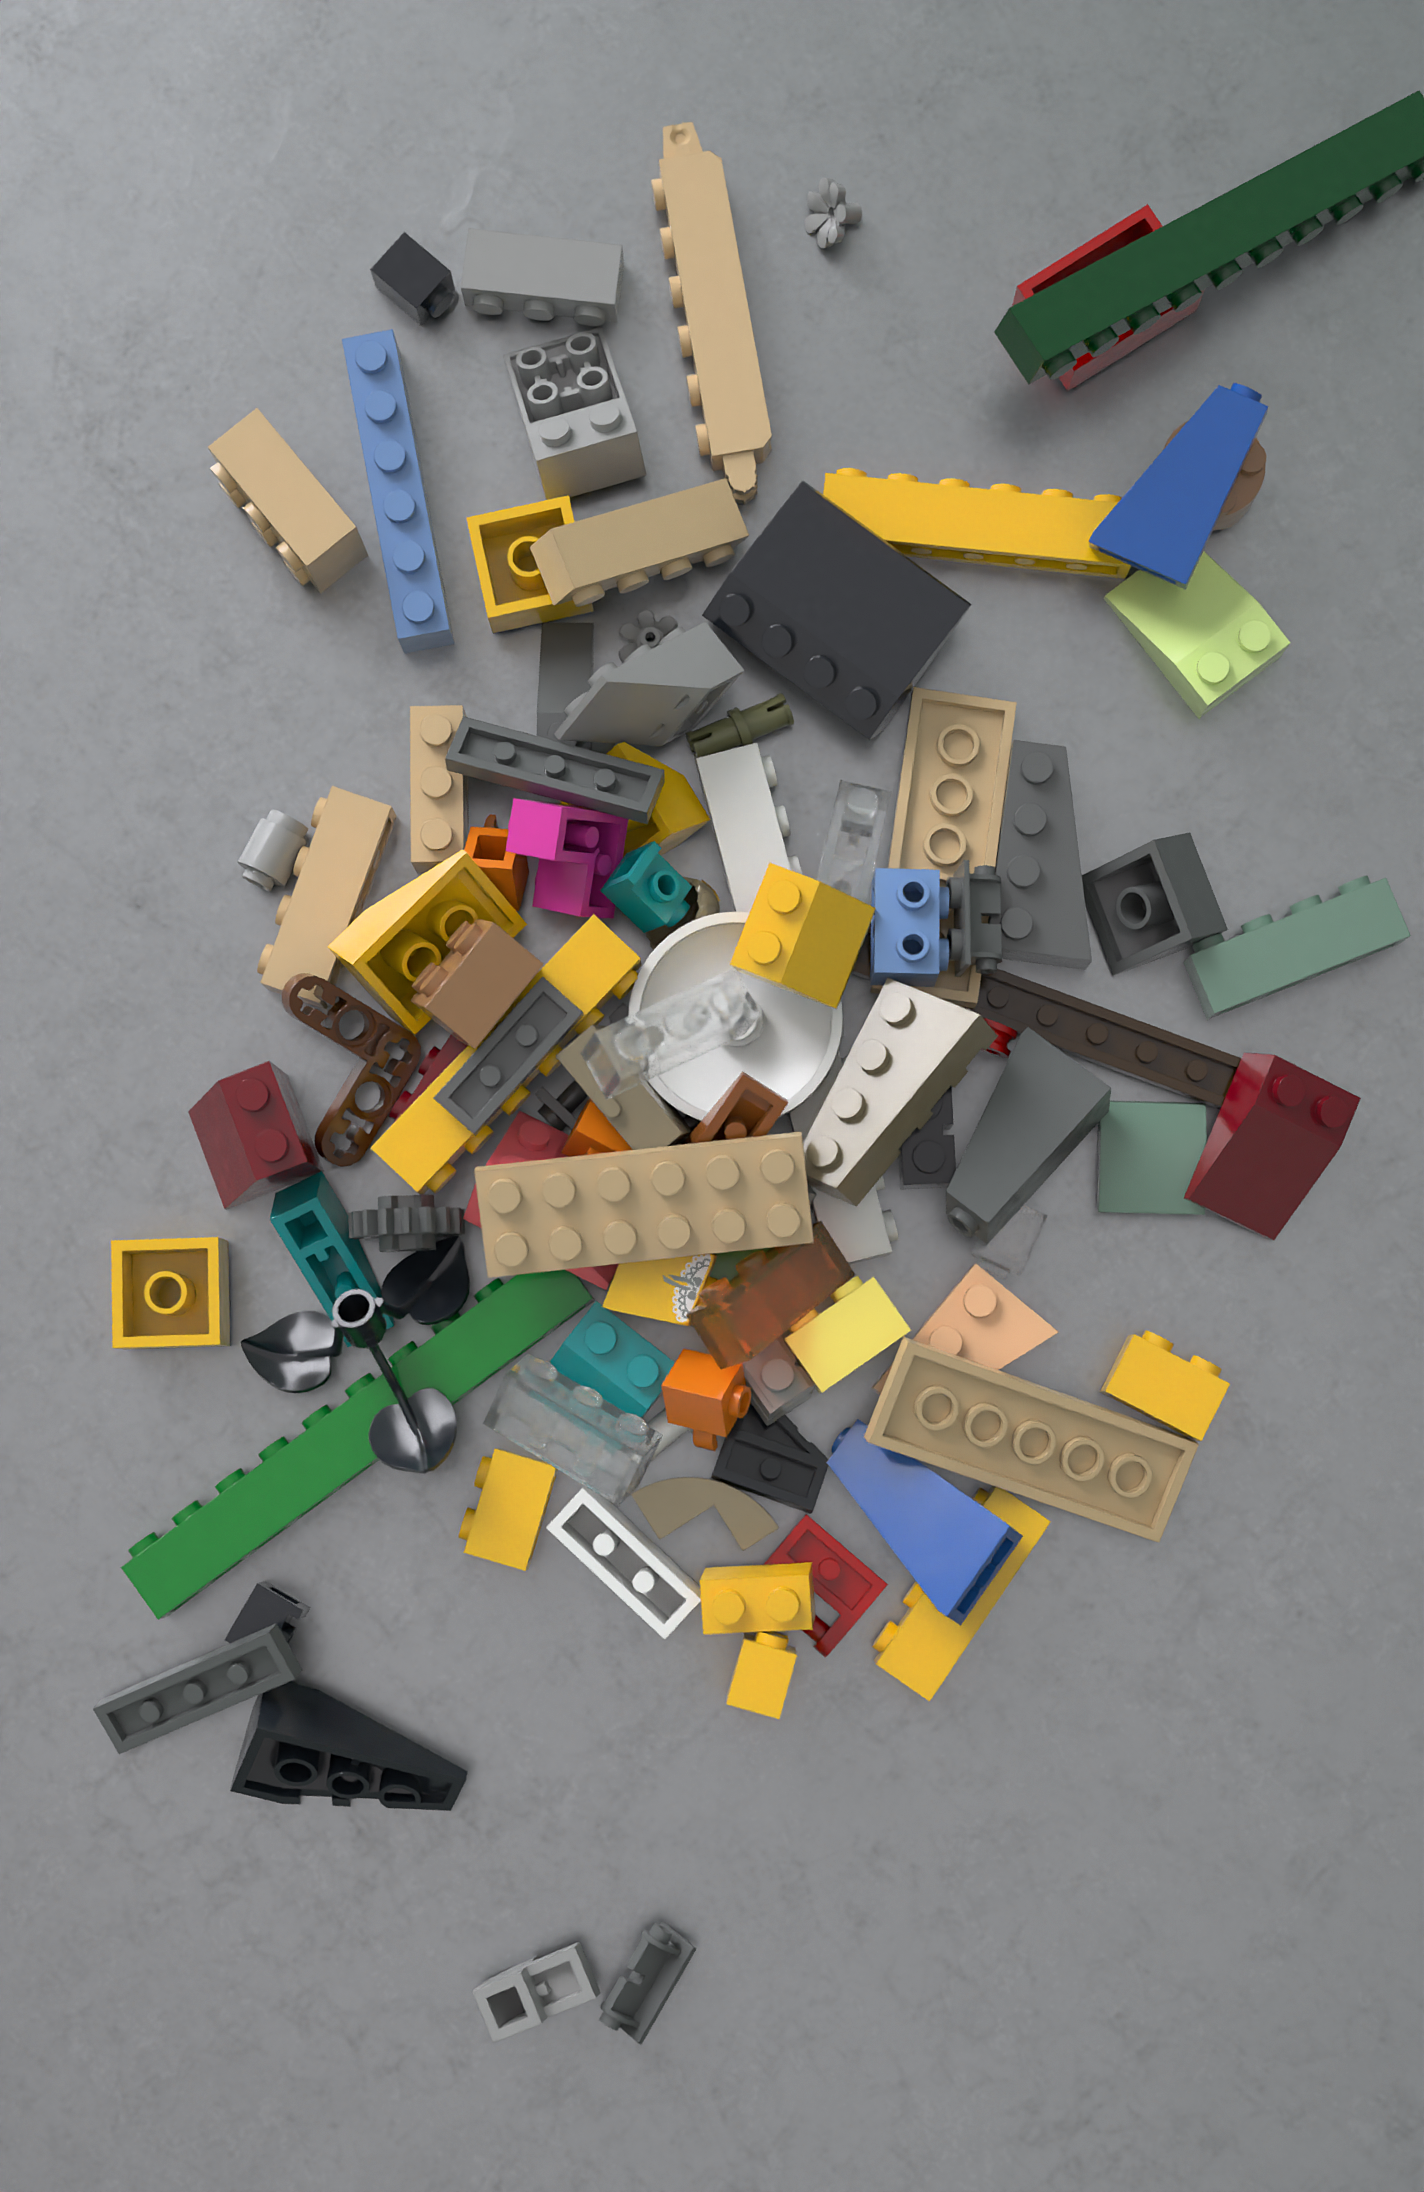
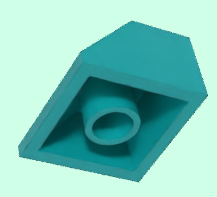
M595 1301L562 1343L534 1384V1387L617 1452L663 1393L661 1385L675 1362L612 1312L602 1307L598 1301Z

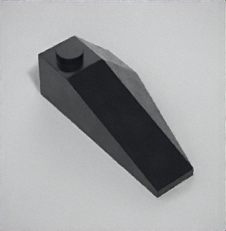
M289 1681L257 1696L250 1715L230 1791L281 1804H301L302 1796L332 1797L333 1806L350 1807L351 1799L367 1798L379 1799L380 1803L386 1808L451 1811L466 1782L467 1771L322 1691Z

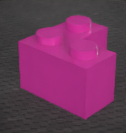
M513 798L511 817L508 823L509 832L506 851L539 858L532 906L580 917H591L594 914L597 918L613 919L615 905L600 890L623 859L629 819L577 805Z

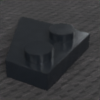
M750 1402L746 1415L736 1420L727 1438L725 1437L711 1479L812 1514L829 1466L827 1464L829 1459L812 1442H808L798 1432V1427L786 1415H783L767 1426Z

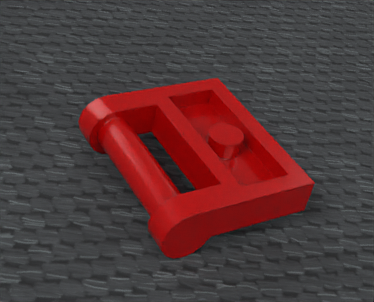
M805 1514L763 1565L812 1562L814 1592L840 1615L830 1626L816 1615L813 1628L802 1631L816 1642L813 1648L822 1656L827 1657L888 1584Z

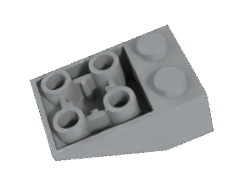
M602 327L503 355L546 500L568 495L570 498L647 475L637 430Z
M706 622L688 631H685L683 627H678L667 634L658 643L657 647L651 649L648 644H645L631 653L622 665L617 667L613 662H610L596 671L588 680L592 688L577 697L566 707L564 712L568 717L554 735L558 740L618 744L625 742L636 745L662 746L695 728L744 672V669Z

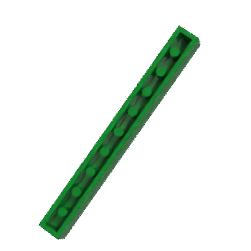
M566 1270L518 1274L505 1284H503L500 1278H496L473 1296L478 1302L477 1305L462 1316L457 1312L448 1320L431 1326V1329L435 1336L420 1347L414 1341H411L387 1360L392 1365L391 1369L407 1399L419 1390L434 1388L444 1394L453 1406L593 1303L595 1299L579 1277ZM371 1373L361 1377L344 1391L349 1397L347 1401L333 1411L326 1404L312 1413L301 1423L306 1431L290 1443L285 1436L279 1438L258 1454L263 1462L248 1474H245L242 1468L237 1469L215 1486L219 1495L206 1505L202 1506L198 1500L192 1502L171 1518L176 1527L161 1538L153 1532L128 1550L133 1558L121 1566V1569L158 1620L171 1615L379 1461L369 1443L368 1432L371 1422L381 1409L389 1405L398 1404L383 1374L376 1379Z

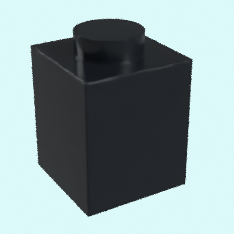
M406 232L393 243L370 269L376 288L420 326L431 315L434 318L440 316L453 300L454 293L452 292L455 290L451 271Z

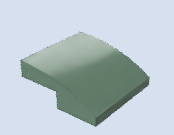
M1110 1100L1109 1112L1098 1123V1212L1205 1215V1208L1184 1199L1207 1143L1205 1103Z

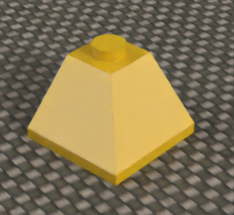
M625 742L617 744L606 753L607 755L664 770L665 782L648 824L628 820L623 857L626 853L653 841L661 847L659 854L662 856L679 846L711 820L683 774Z

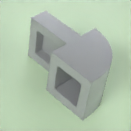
M580 1942L541 1958L536 1956L492 1977L472 1991L493 2043L540 2025L548 2017L593 2000L601 1993Z

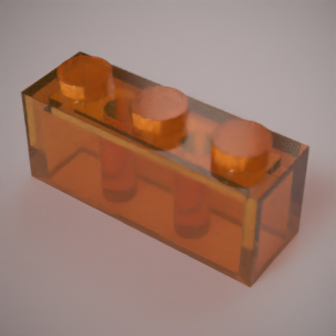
M822 1221L812 1224L814 1243L772 1247L765 1253L760 1249L735 1265L739 1274L730 1281L727 1277H724L699 1293L703 1302L686 1314L721 1370L754 1358L839 1287L855 1276L854 1271Z

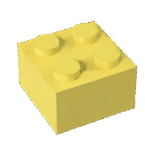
M855 1276L831 1293L830 1297L834 1301V1305L821 1314L812 1306L786 1326L791 1335L786 1337L784 1341L796 1357L798 1364L803 1367L814 1383V1387L819 1394L911 1331L874 1277L863 1284L859 1276Z

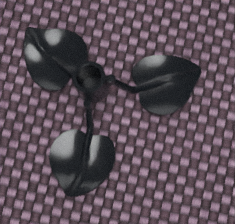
M454 1236L437 1241L436 1250L416 1251L400 1261L387 1274L381 1289L382 1298L377 1297L374 1300L370 1293L362 1289L346 1291L334 1303V1319L332 1321L324 1314L316 1311L296 1312L276 1321L262 1332L241 1340L242 1350L253 1369L264 1381L278 1390L296 1394L312 1391L328 1381L332 1373L330 1357L341 1355L344 1336L355 1347L369 1348L398 1401V1404L389 1405L381 1409L373 1418L368 1432L371 1449L383 1464L393 1469L421 1474L433 1471L446 1460L454 1446L457 1435L455 1410L447 1397L434 1388L419 1390L407 1399L379 1343L387 1329V1323L383 1314L401 1320L409 1313L418 1324L434 1325L448 1320L463 1307L470 1289V1277L464 1244L459 1236Z

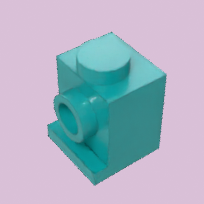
M655 841L626 853L600 890L643 933L666 925L668 928L674 926L685 916L690 908V905L684 898L692 886L659 854L661 847Z

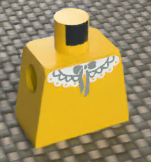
M715 1254L620 1263L602 1307L613 1311L690 1326L697 1307L727 1318L739 1288L710 1276L717 1259Z

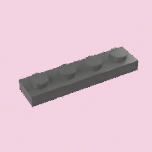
M465 716L461 720L445 757L448 771L648 824L665 782L663 769Z
M276 1623L103 1698L93 1710L118 1754H121L292 1681L300 1674L302 1668Z

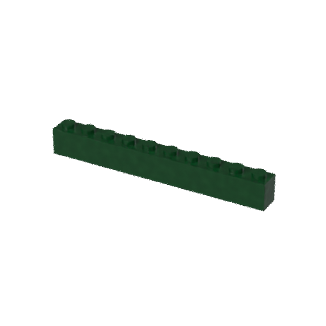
M1420 90L1412 93L1008 309L994 331L995 335L1028 385L1045 375L1050 380H1054L1074 367L1077 363L1076 359L1089 352L1092 357H1097L1109 350L1118 342V336L1130 329L1134 335L1139 334L1155 324L1161 317L1160 313L1172 307L1175 312H1180L1189 307L1201 297V291L1212 285H1214L1216 290L1228 286L1243 273V268L1252 263L1257 268L1267 265L1283 252V247L1294 241L1297 246L1304 245L1324 229V224L1335 220L1337 225L1348 221L1364 207L1363 203L1374 198L1376 203H1381L1394 195L1403 186L1402 182L1413 177L1416 182L1422 181L1424 179V96Z

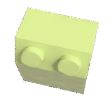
M1204 551L1186 590L1139 569L1103 598L1198 719L1281 658L1291 643L1260 603Z

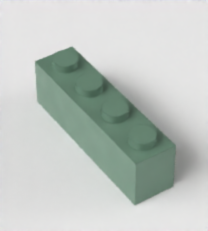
M1367 875L1338 887L1341 894L1338 897L1322 903L1320 896L1315 895L1291 905L1289 908L1292 915L1273 922L1271 915L1267 914L1241 925L1244 933L1242 935L1225 941L1222 933H1219L1193 944L1195 953L1191 954L1183 964L1206 1019L1209 1020L1391 948L1409 938L1411 935L1387 878L1370 883Z

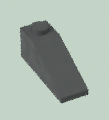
M542 623L536 736L592 750V742L558 740L554 733L568 717L564 712L566 707L577 697L592 688L588 680L593 675L594 623Z

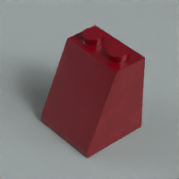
M270 1061L218 1080L188 1111L225 1210L302 1181L321 1171L324 1172L289 1077Z

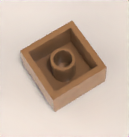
M476 919L472 925L465 921L457 928L446 943V946L451 951L439 966L432 962L420 973L412 985V988L417 993L410 1000L458 1041L476 1049L544 965L497 924L482 919Z

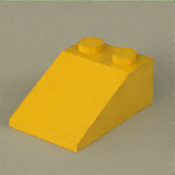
M461 850L366 909L328 948L391 1018L416 1035L431 1018L410 1001L417 993L412 988V985L430 963L433 962L436 966H439L449 954L451 949L446 946V943L457 928L465 921L472 925L476 919L494 922L514 938L527 923L468 853Z

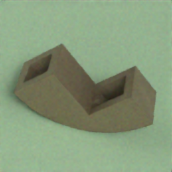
M702 1477L670 1478L647 1485L631 1494L659 1540L712 1506H715L742 1551L779 1529L772 1516L751 1496L738 1488L713 1479Z

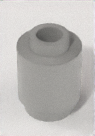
M272 809L267 819H260L238 861V864L246 869L242 877L266 891H271L274 884L285 887L294 869V864L301 847L307 845L304 837L308 828L296 819Z

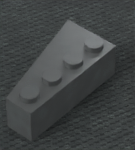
M1013 740L1010 750L995 865V875L1001 877V914L999 916H989L988 924H1001L1002 959L1086 970L1092 962L1066 746Z

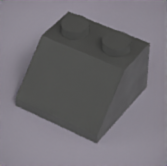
M1191 833L1152 840L1082 875L1085 903L1113 975L1188 949L1203 939L1228 930Z

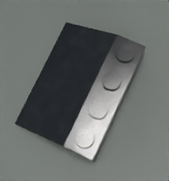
M801 481L730 572L702 616L870 740L884 731L972 604L805 481Z

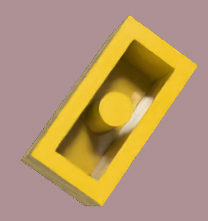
M1145 1330L1142 1338L1135 1334L1128 1335L1100 1392L1185 1437L1191 1438L1194 1441H1202L1230 1386V1383L1218 1377L1222 1369L1196 1355H1193L1190 1362L1170 1353L1174 1344L1150 1331Z
M500 1448L494 1449L492 1458L483 1456L474 1482V1487L482 1489L477 1509L467 1508L458 1537L467 1541L464 1553L520 1570H528L559 1466Z
M812 1562L709 1567L704 1569L700 1578L703 1634L806 1630L813 1628L816 1615Z
M776 1631L756 1632L755 1636L744 1633L727 1693V1705L780 1719L797 1657L796 1648L788 1646V1635Z

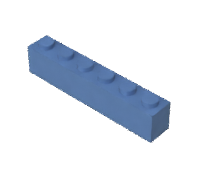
M390 329L343 338L342 344L398 641L404 654L454 645L455 641L400 350L394 331Z

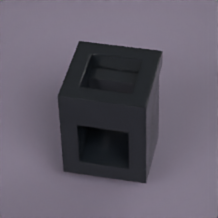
M267 1581L257 1583L227 1634L225 1641L232 1643L277 1623L289 1644L297 1629L289 1624L293 1617L298 1620L306 1617L311 1607Z

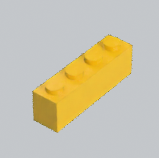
M993 1485L988 1492L980 1487L971 1499L1010 1525L1023 1537L962 1625H959L938 1611L915 1581L902 1601L909 1609L899 1624L896 1625L889 1621L872 1645V1648L879 1652L874 1659L875 1664L929 1702L1051 1522L1006 1490Z

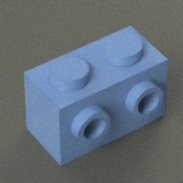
M875 868L871 882V906L875 907L876 911L871 921L870 985H884L886 979L890 978L908 986L934 987L939 971L948 970L949 941L948 939H939V919H948L949 888L940 887V870Z

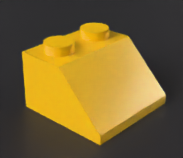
M769 862L730 965L737 972L837 1009L876 908L823 882Z

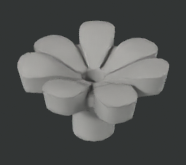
M822 178L819 181V193L809 191L807 198L808 207L815 211V214L806 217L805 228L808 233L818 232L817 244L821 248L830 247L834 243L841 242L845 236V224H858L862 218L860 204L846 203L845 187L829 178Z
M644 610L638 614L639 624L637 626L633 623H624L620 628L619 635L622 639L628 641L629 644L622 647L619 651L621 662L623 663L631 653L645 644H648L651 649L657 647L658 643L667 634L677 628V621L667 615L658 622L655 620V615L651 610ZM648 638L655 639L653 642H647Z

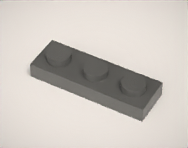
M542 977L434 1097L435 1101L476 1136L584 1016L583 1012Z

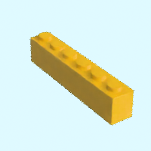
M841 468L836 470V474L825 473L823 495L907 557L1126 579L1131 565L1089 547V539L1093 531L1122 499V497L1117 495L1101 494L1096 495L1094 500L1073 498V493L1061 489L1044 490L1041 495L1021 493L1022 489L1011 484H995L990 489L972 488L969 482L960 479H942L939 481V484L918 482L916 476L903 473L890 474L887 479L867 477L866 472L854 468Z
M593 914L533 977L476 1049L467 1046L371 1146V1149L417 1193L424 1194L428 1189L434 1194L439 1192L456 1174L457 1170L452 1164L465 1150L472 1155L475 1154L494 1133L489 1125L503 1111L509 1116L512 1115L527 1100L531 1092L526 1086L540 1072L545 1077L554 1072L561 1064L556 1055L563 1050L567 1043L577 1033L581 1035L592 1024L598 1025L605 1015L600 1009L613 995L621 1000L633 989L635 981L638 979L636 971L642 966L641 958ZM544 977L577 1006L584 1016L475 1136L435 1101L434 1097L535 984Z

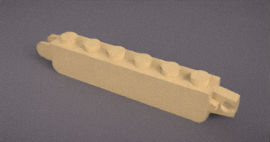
M684 122L678 125L663 127V159H659L660 178L651 180L655 209L656 211L666 210L669 226L660 228V236L665 260L674 258L677 276L669 277L673 308L683 307L686 325L677 327L682 358L692 356L695 374L686 376L691 407L701 405L704 424L695 425L700 456L710 455L712 471L723 470L724 478L727 479L735 501L746 505L752 499L755 500L756 489L758 488L756 464L763 463L770 454L772 434L722 159L711 151L703 152L693 122Z

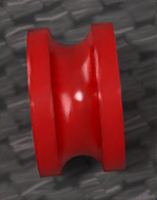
M983 1018L997 1034V1038L986 1051L983 1049L980 1051L1002 1058H1009L1011 1051L1008 1049V1042L1015 1040L1018 1032L1006 1025Z

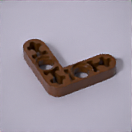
M309 973L298 974L290 978L283 988L282 1004L285 1011L299 1022L359 1057L319 1124L314 1136L315 1148L323 1159L340 1167L351 1166L363 1157L412 1075L421 1056V1046L418 1039L410 1031L327 980ZM316 986L314 996L333 1007L328 1011L327 1015L311 1006H306L301 1011L303 1001L297 997L299 991L302 988L310 991ZM336 997L339 998L337 1003H335ZM358 1010L364 1018L363 1031L353 1039H345L339 1031L340 1019L346 1012ZM323 1020H325L324 1026L321 1025ZM402 1038L399 1047L405 1052L401 1060L395 1058L389 1060L390 1054L384 1050L385 1045L389 1041L397 1044ZM372 1065L381 1069L386 1065L383 1071L393 1075L391 1080L388 1082L384 1077L369 1072ZM366 1082H375L380 1090L378 1103L369 1110L359 1109L355 1102L357 1089ZM347 1110L352 1115L366 1120L363 1127L355 1123L351 1124L352 1121L342 1117L344 1112ZM348 1129L346 1138L351 1141L350 1147L347 1150L338 1148L335 1151L336 1146L330 1141L331 1136L335 1132L343 1135Z

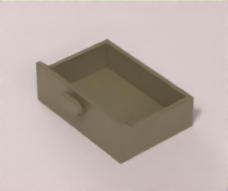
M592 1024L556 1055L557 1059L633 1150L680 1145L692 1133L693 1130L676 1109L650 1085L637 1062L608 1027Z

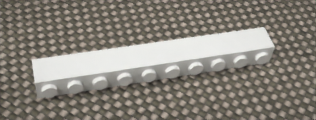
M757 743L696 758L697 771L734 912L750 913L769 862L802 874L797 855L787 857L782 837L791 835L784 805L774 807L769 788L778 786L771 756L761 757ZM839 1051L833 1067L822 1085L802 1105L788 1113L792 1132H802V1139L804 1141L847 1058H841ZM883 1175L857 1207L812 1187L817 1195L811 1204L829 1270L891 1254L890 1242L899 1240L891 1209L881 1211L876 1192L885 1189Z

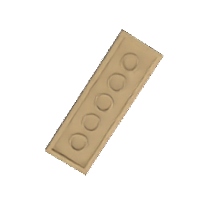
M913 687L888 868L940 870V887H946L948 877H953V874L964 860H969V874H974V868L977 866L989 865L995 867L1017 702ZM949 909L948 919H939V939H946L949 928H954V909ZM981 916V922L988 924L989 916ZM949 960L948 970L939 971L934 987H910L958 1006L975 1008L978 1003L981 974L976 973V965H970L961 977H955L954 961ZM871 985L870 993L879 994L883 985Z
M802 1132L476 1167L474 1171L488 1278L814 1243Z
M903 1337L864 1435L868 1443L1158 1543L1161 1540L1199 1446L1193 1439L906 1337Z

